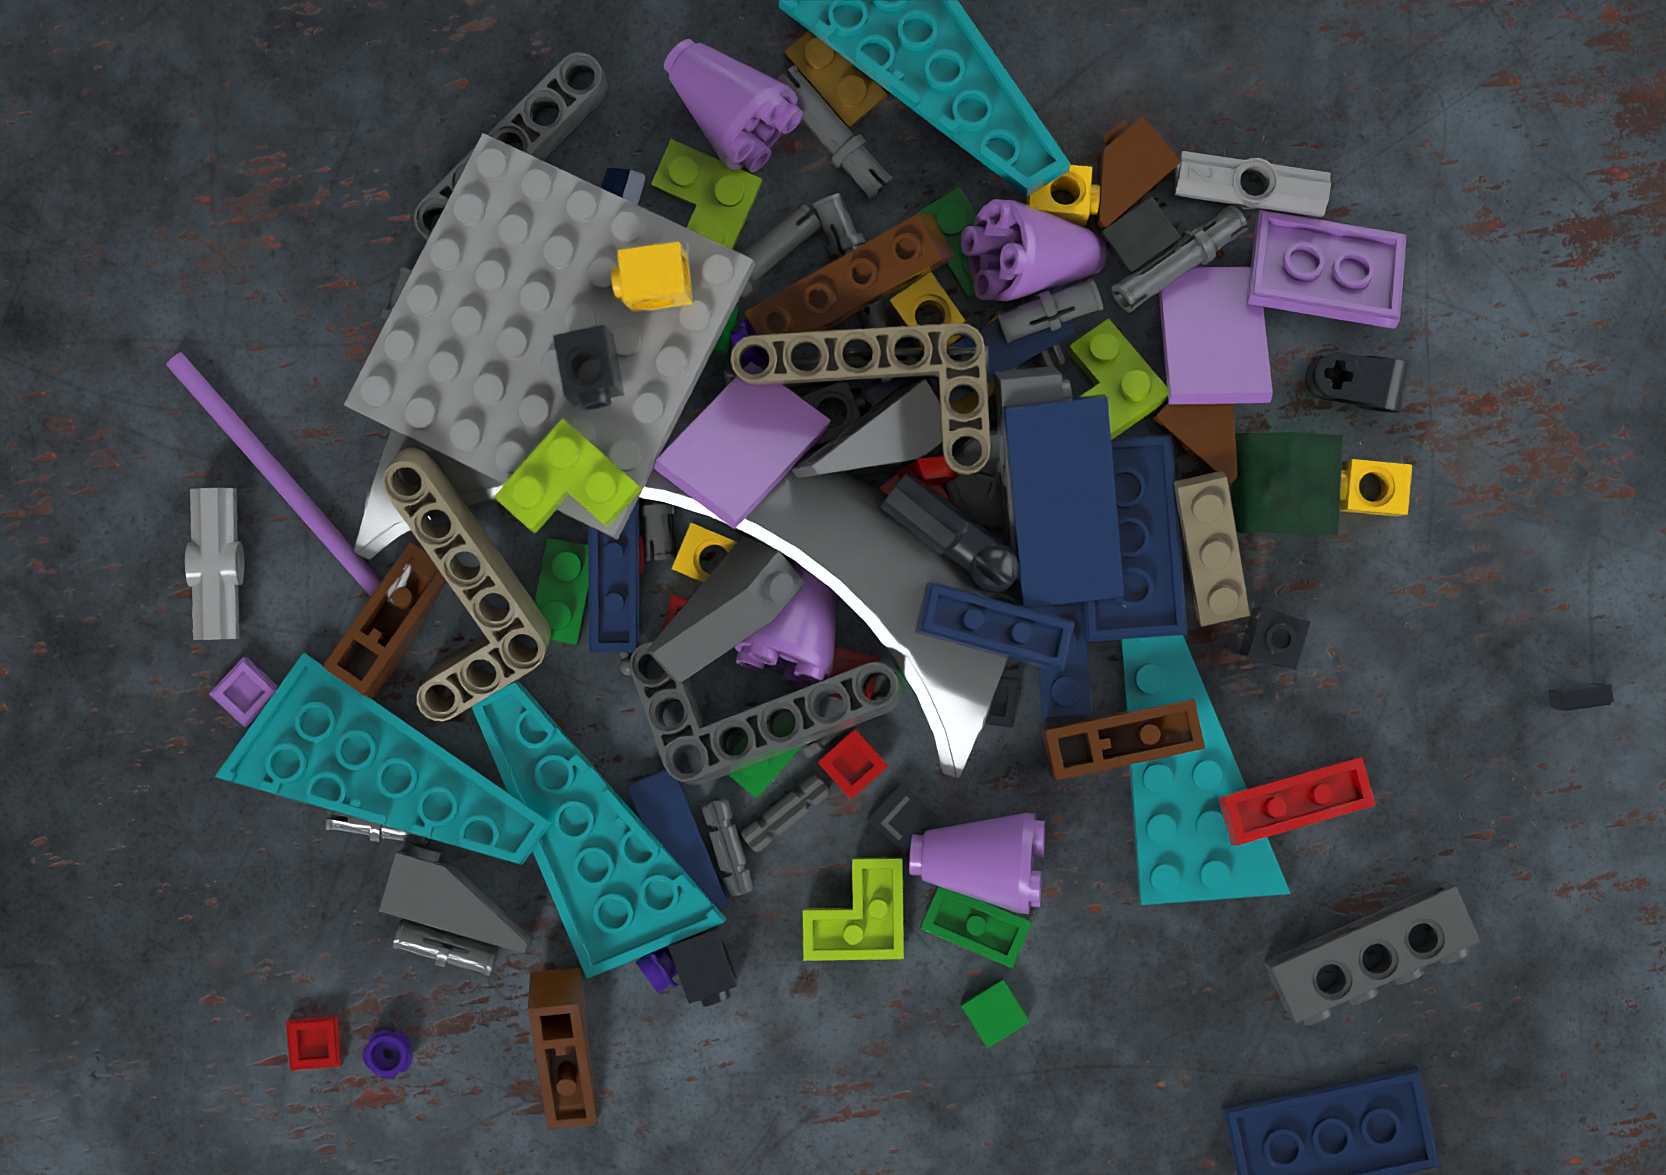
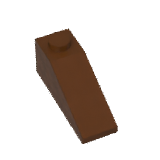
M411 541L408 543L322 666L350 687L375 700L403 660L447 582L427 552Z
M1195 699L1090 717L1040 728L1050 776L1056 781L1205 749Z
M581 968L531 972L528 1013L548 1130L598 1125L587 1007Z

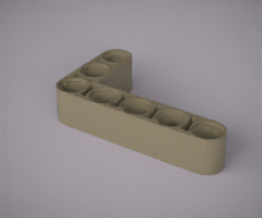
M956 323L755 335L743 338L736 343L732 350L731 364L733 370L743 381L754 385L938 374L942 445L946 464L958 474L969 475L983 468L989 459L990 432L985 345L979 331L969 324ZM960 334L971 338L975 345V354L969 361L956 362L948 356L946 343L951 337ZM904 338H915L920 341L924 348V356L921 361L911 366L900 363L894 354L895 346L899 341ZM864 341L872 348V359L865 367L857 369L845 363L843 353L846 346L851 342ZM813 344L820 350L821 361L814 370L805 372L794 367L792 356L795 349L800 345ZM762 347L769 354L768 367L760 374H748L742 368L741 360L743 354L749 348ZM968 386L976 392L978 406L973 412L959 414L951 408L949 394L954 388ZM971 437L979 443L981 457L977 463L963 466L955 461L951 451L952 445L957 439Z
M408 447L402 449L394 456L383 475L382 487L386 496L484 633L481 637L434 664L428 670L416 697L420 712L434 721H446L540 665L551 640V628L546 618L435 459L426 450L419 447ZM401 467L414 469L420 475L421 483L410 485L404 482L398 473V469ZM437 509L445 512L450 518L451 525L438 526L434 524L428 516V511ZM461 551L473 553L478 558L480 566L475 568L464 566L458 560L457 553ZM489 593L503 595L507 599L509 606L506 608H496L487 601L485 595ZM519 634L529 635L536 641L538 646L532 649L523 648L516 643L514 636ZM477 659L489 661L494 666L496 672H480L474 666L473 661ZM436 684L445 685L452 690L454 697H440L434 692L432 686Z

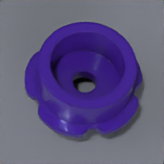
M742 320V326L730 332L734 347L743 338L757 335L749 320ZM752 347L745 351L741 361L745 366L750 362L763 365L769 361V357L762 347Z
M663 948L655 954L651 952L635 961L658 994L670 985L673 989L677 987V984L672 979L678 974L677 969Z
M387 1029L378 1030L370 1036L369 1045L364 1048V1062L376 1076L384 1079L394 1078L398 1072H405L412 1063L413 1053L409 1051L411 1042L400 1031L392 1033ZM385 1049H391L393 1051V1056L391 1058L385 1057Z

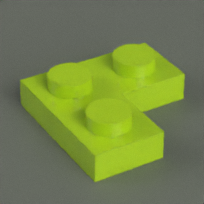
M671 139L651 186L656 190L695 206L687 229L733 250L763 183V179L741 169H728L720 160Z
M1109 318L1069 345L1068 354L1095 385L1080 397L1105 394L1108 397L1111 440L1168 401L1167 386Z
M562 418L493 497L531 531L536 533L569 495L603 525L609 528L641 492L642 488Z
M902 857L852 858L853 908H803V961L904 959Z

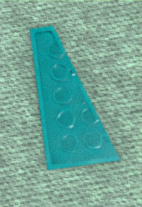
M779 0V8L1026 197L1069 171L1071 163L958 0Z
M304 652L215 775L219 779L523 865L551 825L545 818L377 702L362 695L324 669L322 664Z
M519 681L503 687L472 706L508 794L551 823L532 851L586 979L722 924L727 920Z

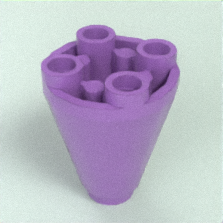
M685 39L671 50L664 62V69L669 73V80L719 159L728 169L739 170L745 167L752 173L758 171L770 158V148L780 138L782 133L788 134L794 130L803 117L804 112L797 106L798 98L788 85L703 43H695L691 39Z
M993 199L984 205L975 218L973 226L964 228L960 242L962 252L968 256L970 273L974 281V292L981 300L1010 301L1085 279L1092 274L1100 272L1105 265L1107 257L1105 241L1099 234H1095L1088 228L1015 200Z
M791 559L789 563L805 583L772 622L735 646V649L738 651L735 662L749 670L763 672L764 668L783 674L781 678L783 683L796 689H803L811 686V683H818L829 679L832 672L839 595L797 561Z
M1021 813L926 830L925 835L913 834L910 848V875H922V881L1016 913L1029 914L1030 906L1040 907L1041 871H1033L1034 857H1044L1045 821L1036 820V813Z

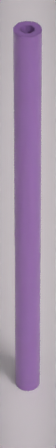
M180 352L173 356L167 362V367L371 597L383 581L363 557L354 553L355 548L185 355Z

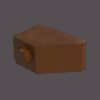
M1142 116L1132 125L1125 119L1122 120L1102 139L1108 146L1104 148L1098 160L1097 185H1100V199L1094 225L1100 234L1115 223L1181 163L1180 158Z
M1167 401L1150 419L1164 434H1172V441L1208 474L1223 471L1227 476L1228 485H1231L1237 478L1234 406L1232 404H1169V401Z

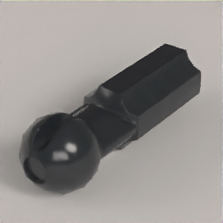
M907 471L880 506L939 554H944L967 572L979 588L988 592L1003 591L1008 589L1019 576V561L1010 547L996 542L973 524L968 516L911 471Z

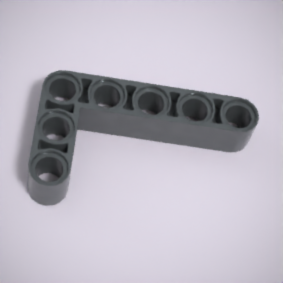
M576 52L569 54L487 135L506 144L513 141L522 142L524 146L523 152L543 161L607 95L608 82L600 64L588 53ZM590 71L595 74L593 83L587 89L575 90L571 88V81L577 73ZM554 106L559 109L558 118L551 125L541 126L536 124V116L544 107ZM474 149L415 209V226L427 241L432 233L430 229L431 220L436 214L443 212Z
M653 642L643 643L637 647L631 655L629 663L631 675L663 765L670 776L690 785L707 783L888 713L899 705L904 694L903 682L900 677L887 665L873 662L706 726L689 678L678 683L665 672L658 679H649L646 669L653 657L647 649ZM879 675L889 677L891 688L888 695L882 700H869L866 693L868 682ZM829 694H840L843 699V708L840 714L832 719L822 718L819 710L822 699ZM681 701L684 706L683 719L677 725L667 727L663 720L665 708L672 702ZM782 712H792L796 720L795 729L786 737H776L773 732L774 719ZM736 730H745L749 740L747 748L743 753L731 756L726 748L727 738ZM689 748H698L701 753L700 766L693 773L684 774L680 768L682 754Z

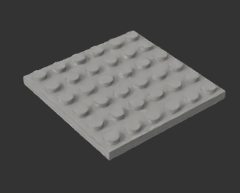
M482 133L344 405L503 484L563 418L643 490L655 466V460L660 456L756 263L753 259ZM680 241L688 253L693 304L632 313L622 298L616 299L613 291L611 268L619 266L617 250ZM604 324L614 335L625 395L611 398L612 404L607 407L595 410H582L580 405L574 406L563 395L553 335ZM597 359L586 361L579 370V380L582 382L594 380L601 371V361ZM641 492L609 528L603 525L571 495L566 498L557 510L618 540Z

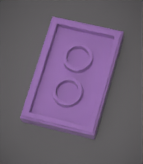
M1259 209L1255 222L1247 304L1396 329L1401 314L1407 234Z
M1193 267L1159 292L1169 404L1271 402L1273 390L1263 306L1247 304L1251 267Z
M750 362L743 369L748 374L753 375L764 371L753 362ZM737 375L655 460L654 469L735 530L829 429L831 420L782 384H748Z

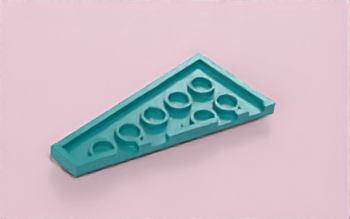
M1184 636L1120 640L1125 711L1195 699L1205 749L1129 765L1139 903L1141 905L1291 894L1267 837L1241 845H1231L1218 796L1246 789L1247 787Z

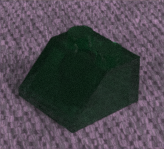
M1296 432L1235 433L1237 478L1230 485V498L1236 533L1326 538L1338 536L1343 435Z

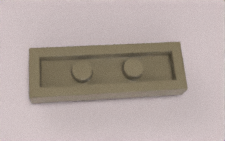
M1223 471L1173 482L1198 622L1203 627L1250 616L1227 476Z

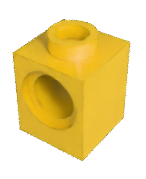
M1070 165L1067 173L1026 197V205L1085 227L1089 215H1097L1100 185L1091 184L1092 167ZM1056 190L1068 191L1075 198V202L1068 205L1059 204L1052 198L1051 193Z
M680 241L617 250L619 266L611 268L613 291L616 299L622 298L632 313L693 304L688 253Z
M932 272L926 274L889 300L888 306L903 327L919 326L915 318V312L919 307L927 304L934 305L940 309L943 314V324L965 323V319ZM960 334L951 337L946 343V347L953 345L961 339ZM911 338L917 347H923L920 341Z
M1358 459L1343 461L1342 470H1335L1332 483V498L1339 500L1338 511L1395 517L1408 515L1412 465ZM1365 474L1375 476L1381 486L1380 494L1373 502L1363 498L1359 491L1360 480Z
M691 523L671 569L704 583L710 574L704 571L701 566L700 559L703 551L710 546L717 545L723 547L729 553L737 542Z

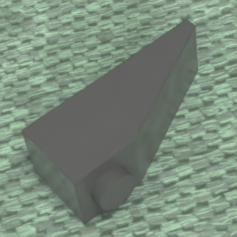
M925 379L902 384L795 466L792 471L799 478L936 457L943 451L940 402Z
M742 536L650 645L647 651L674 681L681 683L772 622L805 581L779 550Z
M412 844L410 850L403 848L395 853L379 908L380 912L524 954L530 948L532 937L451 862L439 859L441 851L428 846H421L420 844Z

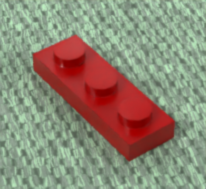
M1354 757L1218 796L1231 845H1241L1375 806L1363 757Z

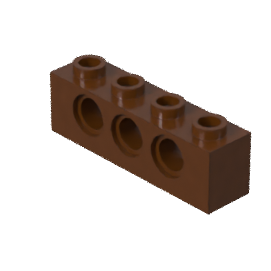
M919 213L745 311L757 335L826 331L956 257L933 214Z

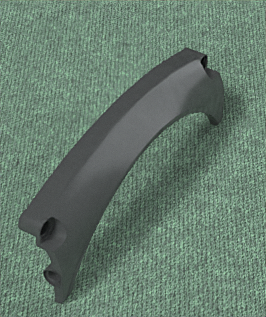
M683 409L661 454L700 413ZM391 429L376 475L367 493L364 504L365 513L354 553L363 558L371 559L397 537L410 531V528L386 496L382 487V478L385 470L394 456L402 449L419 447L426 450L435 459L467 506L495 499L493 496L504 484ZM805 454V455L795 464V466H797L799 463H801L803 460H805L809 455ZM410 467L398 469V473L404 482L410 485L421 483V477L414 469ZM653 468L639 496L640 498L666 502L722 521ZM791 469L737 528L757 537L797 561L831 587L869 625L895 658L919 699L935 737L942 772L958 779L964 769L975 740L979 738L992 705L993 695L1008 658L915 633L926 584L935 582L992 599H1004L1010 604L1022 607L1019 579H1016L1008 589L1003 591L988 592L981 589L967 572L944 554H939L880 507L889 496L888 494L844 471L797 478ZM437 509L428 511L430 520L446 514Z

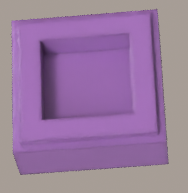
M243 657L209 694L241 725L248 728L256 720L278 689V686L247 657Z

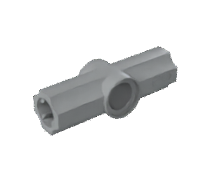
M1181 151L1179 154L1181 163L1176 167L1174 196L1234 204L1243 210L1262 208L1323 217L1325 215L1331 189V173L1275 165L1261 158L1241 160ZM1251 172L1261 178L1263 182V192L1261 195L1252 196L1242 189L1240 185L1242 174Z
M236 488L190 489L191 542L187 543L185 551V574L188 585L192 587L193 640L240 639L239 586L242 585L244 580L245 562L243 546L237 538Z

